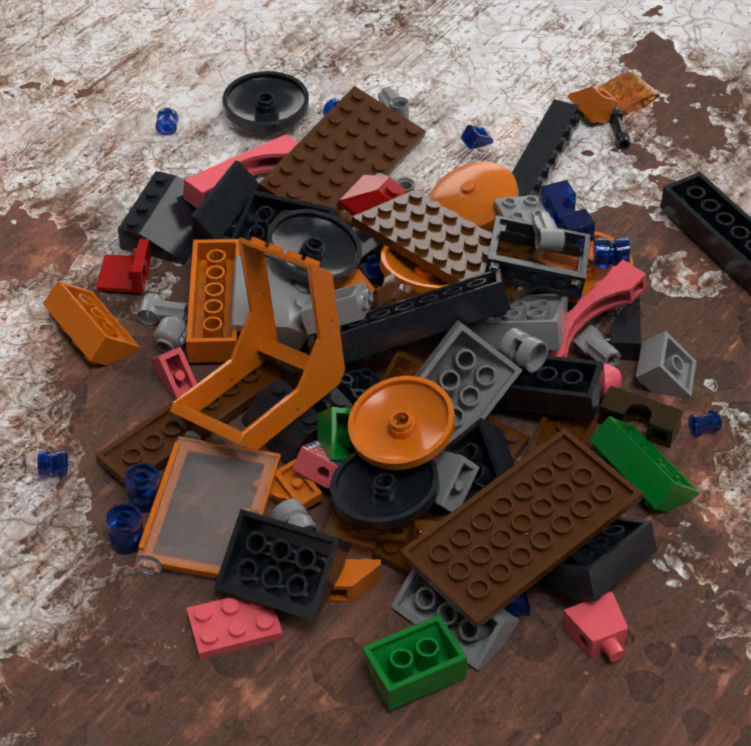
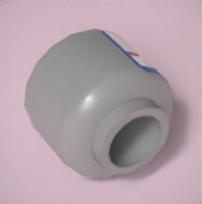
M177 316L165 317L160 321L153 334L155 345L160 351L165 353L179 347L182 349L187 336L185 321Z

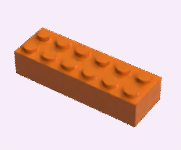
M239 239L193 240L186 336L188 363L227 362L231 358L239 338V331L230 328L234 259L240 256Z

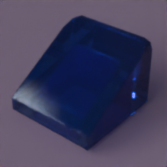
M467 125L461 135V139L469 149H476L494 142L485 128L474 125Z

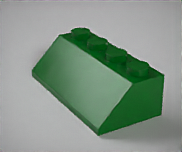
M609 416L589 439L596 447L594 451L603 459H608L615 471L624 476L643 493L642 496L645 498L643 502L653 511L658 509L668 513L700 494L672 463L631 424Z

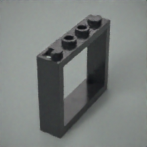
M496 215L485 273L500 268L505 284L581 299L587 273L590 234L561 229L565 234L563 250L551 252L578 257L576 271L496 255L498 241L535 248L536 235L531 222ZM500 222H504V223H507V224H506V226H505V225H501V224H499V223H500ZM577 238L585 239L584 244L583 241H578Z

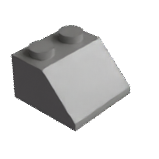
M664 331L642 342L636 378L652 393L689 398L692 395L697 361L667 331Z

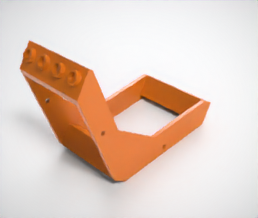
M252 237L250 241L240 238L238 242L249 313L231 358L175 400L170 412L238 445L258 450L337 387L344 374L345 365L333 274L320 268L321 262L306 257L305 261L301 260L302 255L287 250V253L284 254L283 248L271 243L268 247H265L266 242ZM265 254L307 269L317 335L310 355L278 342ZM270 357L277 358L304 370L297 388L243 431L200 412Z

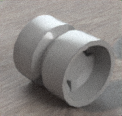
M512 328L502 338L499 352L514 364L533 373L544 364L548 355V345L546 342L530 336L518 328Z
M298 499L285 500L272 511L271 518L319 532L318 526Z

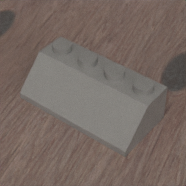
M413 568L391 605L393 609L415 625L440 615L467 656V663L477 670H480L506 644L519 621L502 609L476 629Z

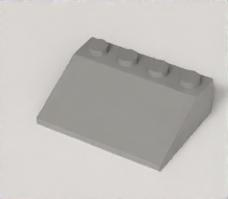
M237 256L234 259L230 328L241 332L249 313V304L241 256ZM265 258L278 342L299 351L310 336L307 335L299 313L311 297L310 286L287 276L273 264L270 258Z
M557 294L526 295L511 303V310L507 311L506 315L498 318L490 316L484 318L477 325L469 326V324H466L465 326L497 350H499L504 335L510 329L518 328L530 336L546 342L548 353L560 350L564 340L569 297Z
M457 320L415 376L435 382L450 397L456 418L455 429L449 441L450 443L478 419H485L522 372V369Z

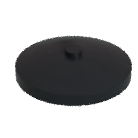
M276 71L253 72L235 79L227 86L222 97L223 110L226 117L241 128L259 132L277 131L296 124L305 116L309 108V93L306 86L291 75Z
M300 209L280 215L270 225L266 237V247L271 243L283 248L284 254L287 253V250L302 255L301 260L305 261L306 257L321 262L319 267L333 274L334 284L349 279L356 272L362 257L360 240L352 228L339 218L317 210ZM269 256L273 264L284 274L297 281L309 284L307 269Z
M355 451L347 456L334 471L330 490L336 510L348 522L368 529H389L410 523L423 515L433 505L438 496L440 478L437 465L433 459L410 469L388 470L366 462Z

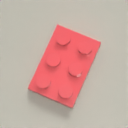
M233 596L186 608L200 660L283 639V632L275 608L241 597Z

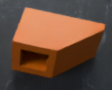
M592 86L569 93L567 96L573 104L579 105L578 111L585 114L584 118L591 123L597 121L605 124L618 103L606 90Z
M369 558L346 559L343 571L325 603H353L381 581V560Z

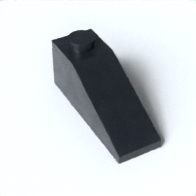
M640 296L631 304L623 307L611 324L610 334H605V341L619 351L621 355L619 360L639 361L642 344Z

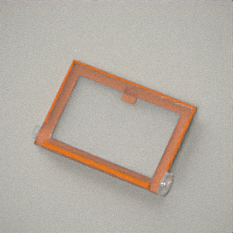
M193 431L186 432L184 437H178L177 442L175 441L138 546L139 551L133 566L134 570L141 576L148 578L158 577L162 569L217 578L240 509L264 515L281 460V454L200 440V435Z

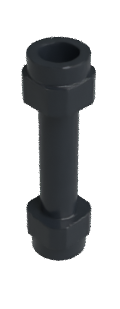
M615 106L609 116V122L614 124L616 145L619 149L624 150L631 144L630 137L624 131L622 124L623 113L619 107Z

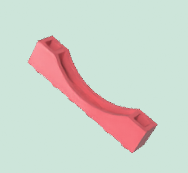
M285 134L184 179L183 198L198 208L235 160L239 161L251 175L269 173L298 142Z
M622 260L617 266H613L607 276L601 281L596 282L592 290L585 297H581L577 301L576 306L567 313L564 340L561 348L555 352L548 353V355L567 358L572 341L585 324L607 310L631 304L647 289L646 273L625 260Z

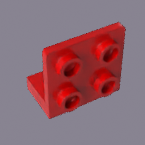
M139 239L138 247L133 249L132 256L104 255L96 284L97 290L144 293L152 261L149 239Z

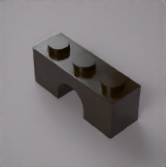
M610 386L599 407L598 424L602 425L609 416L626 423L631 421L642 422L648 427L646 438L650 442L670 449L680 430L684 411Z

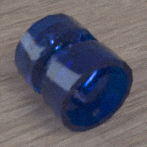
M594 238V268H608L609 265L617 266L622 260L630 263L629 238H614L613 241H610L609 238Z
M138 463L128 468L124 476L128 504L135 512L150 513L161 483L160 475L155 466L148 463Z
M128 503L115 505L107 512L105 519L110 546L116 553L121 555L136 553L139 551L138 546L144 532L140 510Z

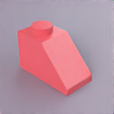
M181 347L171 349L150 359L160 382L175 400L197 384Z

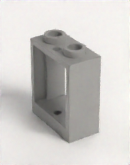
M364 282L335 290L339 326L364 319L370 309L373 295L371 290L366 288ZM310 297L299 312L307 335L316 333Z

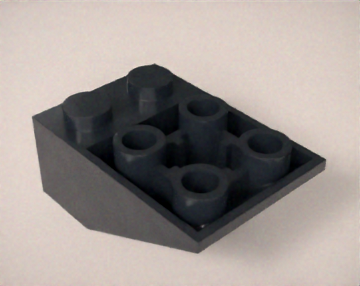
M369 366L343 374L340 384L312 407L318 413L330 407L352 409L357 399L366 390L382 380Z

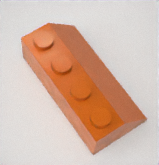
M57 281L43 302V305L49 311V316L61 325L60 329L70 336L72 344L85 354L84 358L91 364L96 365L99 363L108 366L137 352L141 348L93 291Z

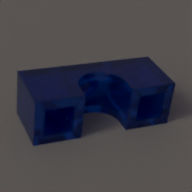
M568 180L541 186V196L538 199L546 212L554 219L556 227L590 234V242L594 241L595 222L586 208L575 211L576 193ZM577 238L578 241H583L584 244L585 239Z

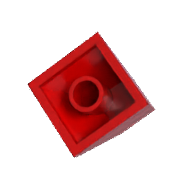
M363 175L338 203L354 216L404 195L407 191L391 177Z

